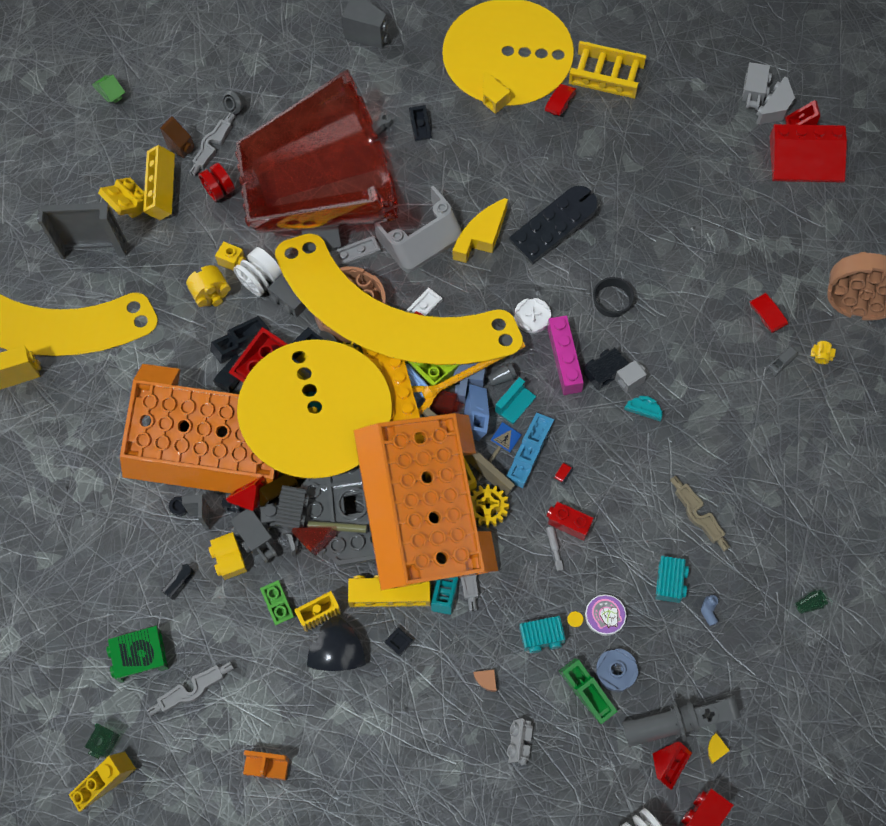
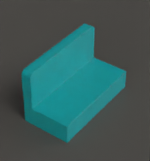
M519 377L495 404V412L509 423L515 424L536 399V395L525 388V381Z

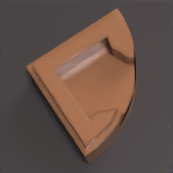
M494 670L473 672L476 682L482 688L491 692L497 691Z

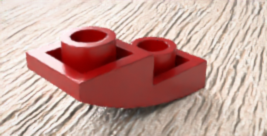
M560 84L547 102L545 111L553 115H561L568 108V102L576 94V88Z
M766 293L750 301L751 308L761 317L762 323L771 333L788 324L780 309Z

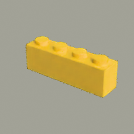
M160 145L147 151L143 206L144 213L158 220H162L172 214L175 153Z
M360 575L354 576V578L348 579V604L350 607L431 606L430 582L381 591L378 575L374 576V578H366Z

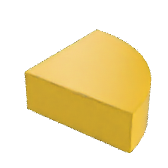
M717 733L711 737L708 744V758L712 764L730 751Z

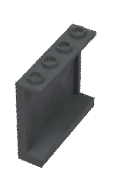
M108 203L40 206L37 221L41 224L44 233L49 237L50 243L53 244L55 251L58 252L61 259L65 257V249L114 247L119 257L126 256L127 240Z

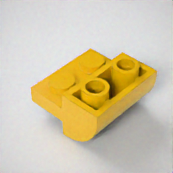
M130 177L117 179L113 186L101 187L98 194L119 215L128 214L131 218H135L143 213L144 190Z

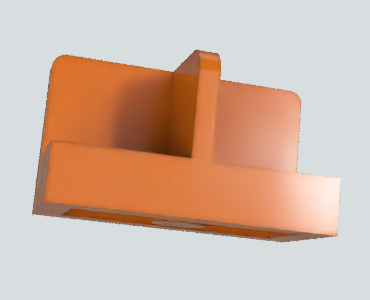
M244 750V755L246 756L244 775L286 781L290 760L286 755Z

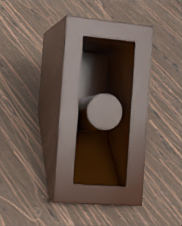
M171 116L160 128L169 150L182 158H185L187 154L192 152L195 147L192 137L174 117Z

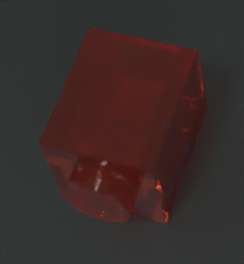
M440 391L434 398L430 409L436 415L457 413L460 401H457V394Z

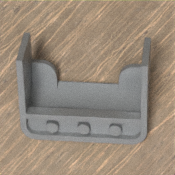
M434 185L431 187V202L434 205L433 213L437 218L411 235L407 236L400 229L387 233L378 221L374 222L376 238L405 272L417 270L454 246L462 233L450 204Z

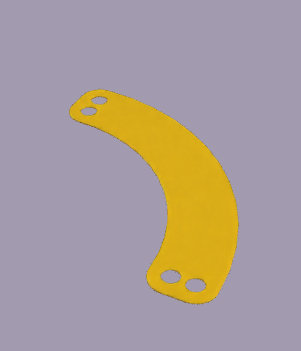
M304 234L285 240L275 250V258L284 278L305 307L327 327L345 339L370 351L414 363L457 365L490 361L513 355L522 346L523 338L514 317L505 310L497 309L462 317H433L405 312L374 299L346 277L331 257L324 240L318 235ZM313 243L316 249L313 253H305L302 250L303 245ZM289 248H295L298 250V256L289 259L285 256V251ZM495 319H502L505 321L506 326L503 330H495L492 327V322ZM507 334L512 337L513 341L509 346H502L498 341L499 337Z
M136 292L106 303L78 309L34 307L13 301L0 294V348L10 350L25 345L34 355L69 356L107 350L150 334L156 328L158 322L157 315L148 298ZM138 302L140 304L139 311L136 313L128 312V304ZM138 316H145L148 319L144 327L135 326L134 321Z

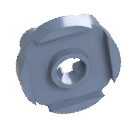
M623 649L604 652L596 664L597 679L602 686L611 691L623 692L634 684L638 676L635 658ZM619 665L623 673L621 675H614L611 667Z

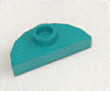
M639 396L629 400L624 408L626 411L660 422L662 420L660 406L656 400L648 396Z

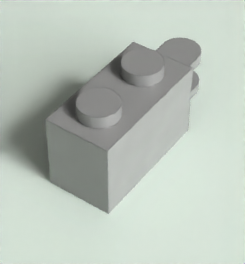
M749 62L742 101H746V109L751 107L758 110L759 104L763 103L764 97L769 95L770 87H767V83L770 84L772 73H769L770 65Z

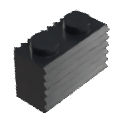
M616 347L611 350L606 349L600 354V358L597 360L592 359L585 365L584 375L599 391L615 380L617 371L627 366L629 362Z

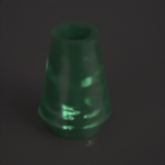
M821 589L813 590L796 602L795 606L798 612L803 614L823 609L828 604V601Z

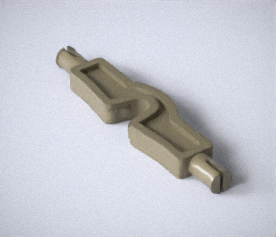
M677 476L671 478L670 482L677 489L675 494L686 507V514L689 520L695 526L701 528L713 544L717 542L723 552L728 550L730 546L723 538L725 533L718 525L712 513L702 516L697 514V511L703 507V501L692 491L688 484L683 485Z

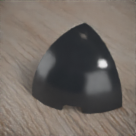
M334 616L319 629L321 635L317 642L311 643L307 667L323 671H344L366 665L361 642L355 631L345 620Z

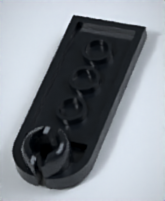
M585 186L571 187L509 237L510 242L533 265L596 213L598 207L596 195L594 193L591 194V190Z

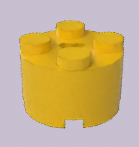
M208 265L202 267V271L198 273L194 271L188 277L186 285L199 307L222 304V299L231 288L218 267Z

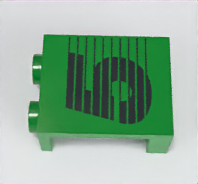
M157 626L108 639L109 646L106 647V651L113 665L110 666V673L112 678H115L120 683L124 682V677L156 668L159 671L169 669L162 633Z

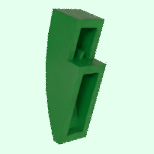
M574 658L559 670L564 680L599 724H603L617 713V710L594 677L590 676L579 659Z

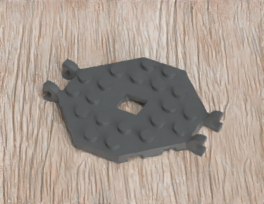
M358 465L336 476L317 479L306 478L300 489H306L305 495H309L307 507L302 509V514L305 515L304 526H299L298 531L282 529V534H286V537L288 534H292V536L300 534L340 566L376 561L360 466ZM422 474V480L426 483L425 474ZM362 494L363 512L346 515L344 497ZM308 521L368 525V532L357 533L308 529Z

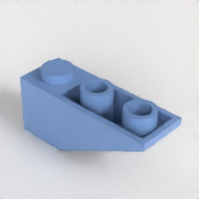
M468 384L464 415H469L473 439L479 441L487 434L489 422L487 389Z

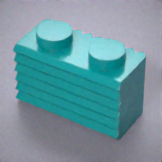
M661 556L658 566L656 600L680 603L682 597H686L687 586L683 584L684 578L688 577L689 566H685V559Z
M560 616L525 622L519 625L524 652L529 651L530 654L542 651L541 648L550 647L551 650L558 649L565 643L566 639Z

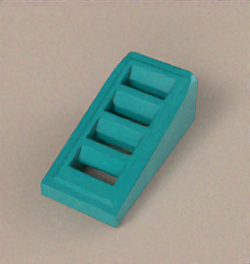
M459 577L448 578L453 580V582L436 581L431 611L451 614ZM441 586H443V587H449V588H451V590H450V589H445V588H440V587H441ZM439 594L447 595V596H449V598H448V597L439 596Z

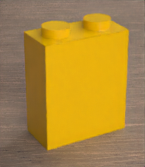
M25 345L0 353V390L40 377V362L38 359H35L33 352L29 351Z

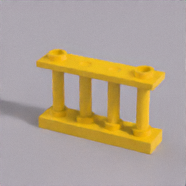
M579 41L578 55H581V59L577 69L571 68L568 84L635 99L638 82H634L638 68L644 69L646 55ZM588 57L598 59L594 73L584 71ZM604 61L614 62L611 76L601 74ZM621 64L631 66L628 80L617 78Z

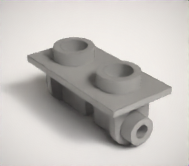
M523 718L513 720L510 727L511 743L507 750L508 763L518 762L520 765H526L527 761H529L530 746L523 743L524 741L531 742L533 729L531 721H525Z

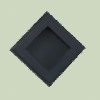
M397 627L384 643L400 657L413 643V639Z

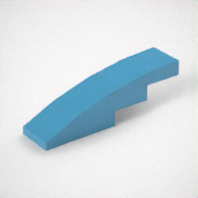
M536 412L506 476L516 486L524 488L554 419Z

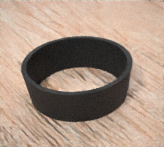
M618 277L605 278L598 282L594 288L593 298L595 307L604 316H622L633 303V288L624 279ZM605 287H618L628 295L629 305L621 311H608L597 303L596 296Z

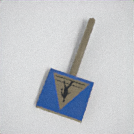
M502 422L490 440L498 445L488 461L492 463L501 448L510 453L522 434ZM480 473L476 480L480 481L483 475Z

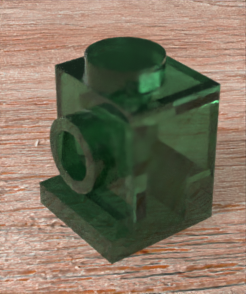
M96 723V728L86 743L85 748L89 749L87 754L97 759L100 756L107 758L120 735ZM101 738V739H102V743L97 746V743H98L99 739Z

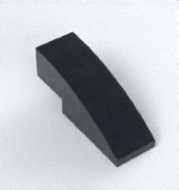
M257 316L229 329L227 335L212 341L210 351L221 364L244 351L262 327L268 331L269 328Z

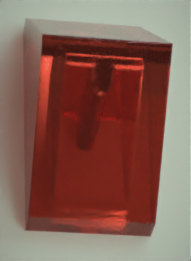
M332 527L292 528V533L315 556L336 537L337 533Z

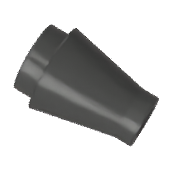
M504 363L487 377L491 385L494 386L514 380L513 378L517 374L511 363Z

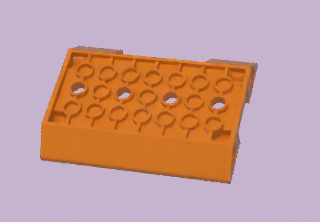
M149 364L141 365L133 379L120 452L123 478L232 493L234 490L261 476L265 478L264 486L278 478L279 471L261 461L251 451L242 436L237 417L239 394L178 386L181 369ZM145 416H150V425L143 426L142 419ZM184 421L189 423V429L186 432L180 430V424ZM219 428H227V435L225 437H219Z
M453 413L382 422L354 430L381 591L419 585L424 582L498 571L491 531H477L463 456L476 454L469 415ZM415 434L423 435L424 443H417L414 439ZM423 473L430 474L432 478L430 483L423 482ZM433 512L438 515L439 521L437 523H432L429 520L430 513ZM438 553H443L446 556L444 564L437 562L436 555Z

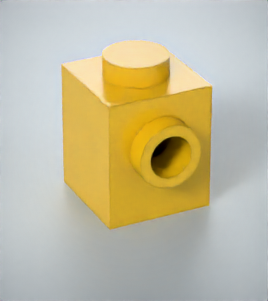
M224 241L215 255L218 265L234 271L233 269L236 265H240L242 260H246L243 249Z

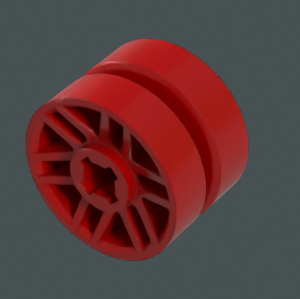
M218 162L209 167L210 172L206 169L198 174L203 187L215 202L222 199L224 194L228 195L235 191L229 175Z

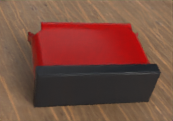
M563 463L554 478L564 485L574 468Z

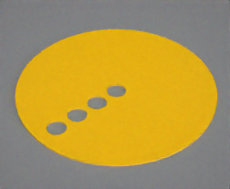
M490 0L473 6L453 22L445 36L442 54L448 75L463 92L483 102V73L487 72L510 90V102L506 106H515L537 101L553 92L564 81L570 71L574 48L570 33L564 23L545 7L526 0ZM504 47H512L514 53L510 56L504 55L502 53ZM521 48H528L531 54L528 57H522L518 52ZM539 49H544L548 55L545 58H538L535 52ZM560 50L565 56L557 60L553 58L552 53Z
M328 340L294 342L269 353L253 367L246 377L240 390L237 405V417L242 436L251 451L261 461L284 474L312 479L336 476L357 467L359 461L354 430L376 423L390 422L392 415L389 387L377 366L358 350L345 344ZM297 351L304 352L306 360L303 363H295L292 360V355ZM308 368L311 370L312 375L309 379L302 380L297 376L298 370ZM312 384L317 388V392L314 396H305L302 392L303 387ZM312 401H318L322 405V410L316 414L310 413L307 409L308 404Z

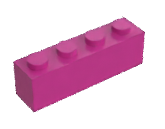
M567 315L549 318L547 329L563 395L582 392L584 382Z

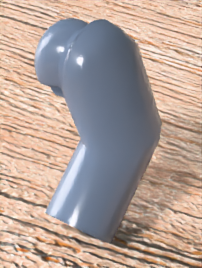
M715 595L707 596L701 607V613L709 627L718 623L713 613L719 602Z

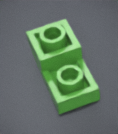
M279 580L260 588L275 626L294 617Z

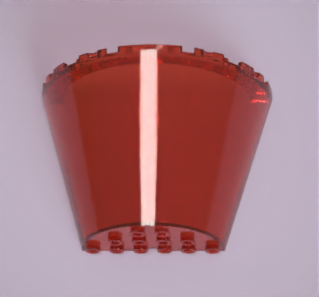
M348 69L236 142L237 151H235V155L239 162L237 168L240 172L239 181L242 185L241 195L244 199L243 208L246 212L245 222L248 227H252L258 233L393 222L398 218L399 208H394L395 205H398L397 194L391 171L386 166L388 162L380 140L376 141L378 135L372 127L373 121L362 96L357 93V86Z

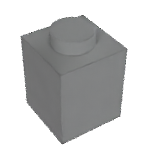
M634 360L617 371L615 381L627 394L645 382L646 370Z

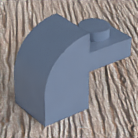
M477 363L460 365L455 370L453 376ZM486 367L454 384L456 385L455 395L458 396V403H466L468 384L483 388Z

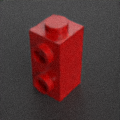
M558 501L555 507H550L546 516L549 518L548 525L583 541L594 519Z

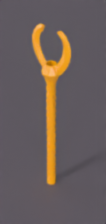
M522 342V346L520 349L525 347L524 342ZM505 357L479 362L437 385L412 386L413 393L422 392L426 399L418 409L419 415L431 406L434 398L440 391Z

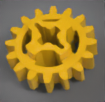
M487 484L486 489L479 486L478 492L474 489L472 490L473 496H471L475 521L478 520V526L480 527L485 523L486 528H489L490 523L494 527L497 525L496 521L502 523V516L507 517L508 512L506 510L509 509V504L506 503L508 497H502L504 491L497 492V486L490 489L489 484ZM486 504H490L489 509L486 508Z

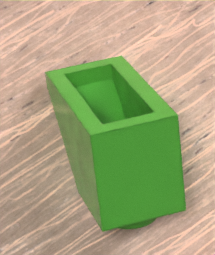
M105 75L92 84L107 102L113 101L116 103L123 98L122 94L125 93L114 75Z

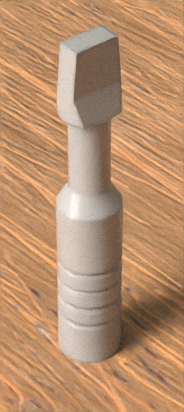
M551 526L546 528L551 550L554 553L557 571H562L564 569L558 552L559 546L555 529Z

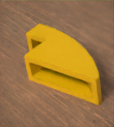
M504 198L488 206L468 223L452 250L453 260L467 263L472 248L493 253L508 209V199Z

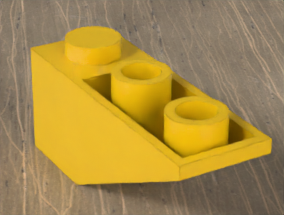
M126 752L109 755L69 796L78 811L82 812L123 782L136 768Z

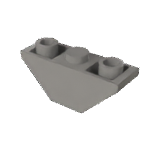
M784 77L781 82L778 81L773 89L774 93L769 94L765 100V106L761 105L756 114L758 116L757 124L782 121L790 111L795 96L787 77Z

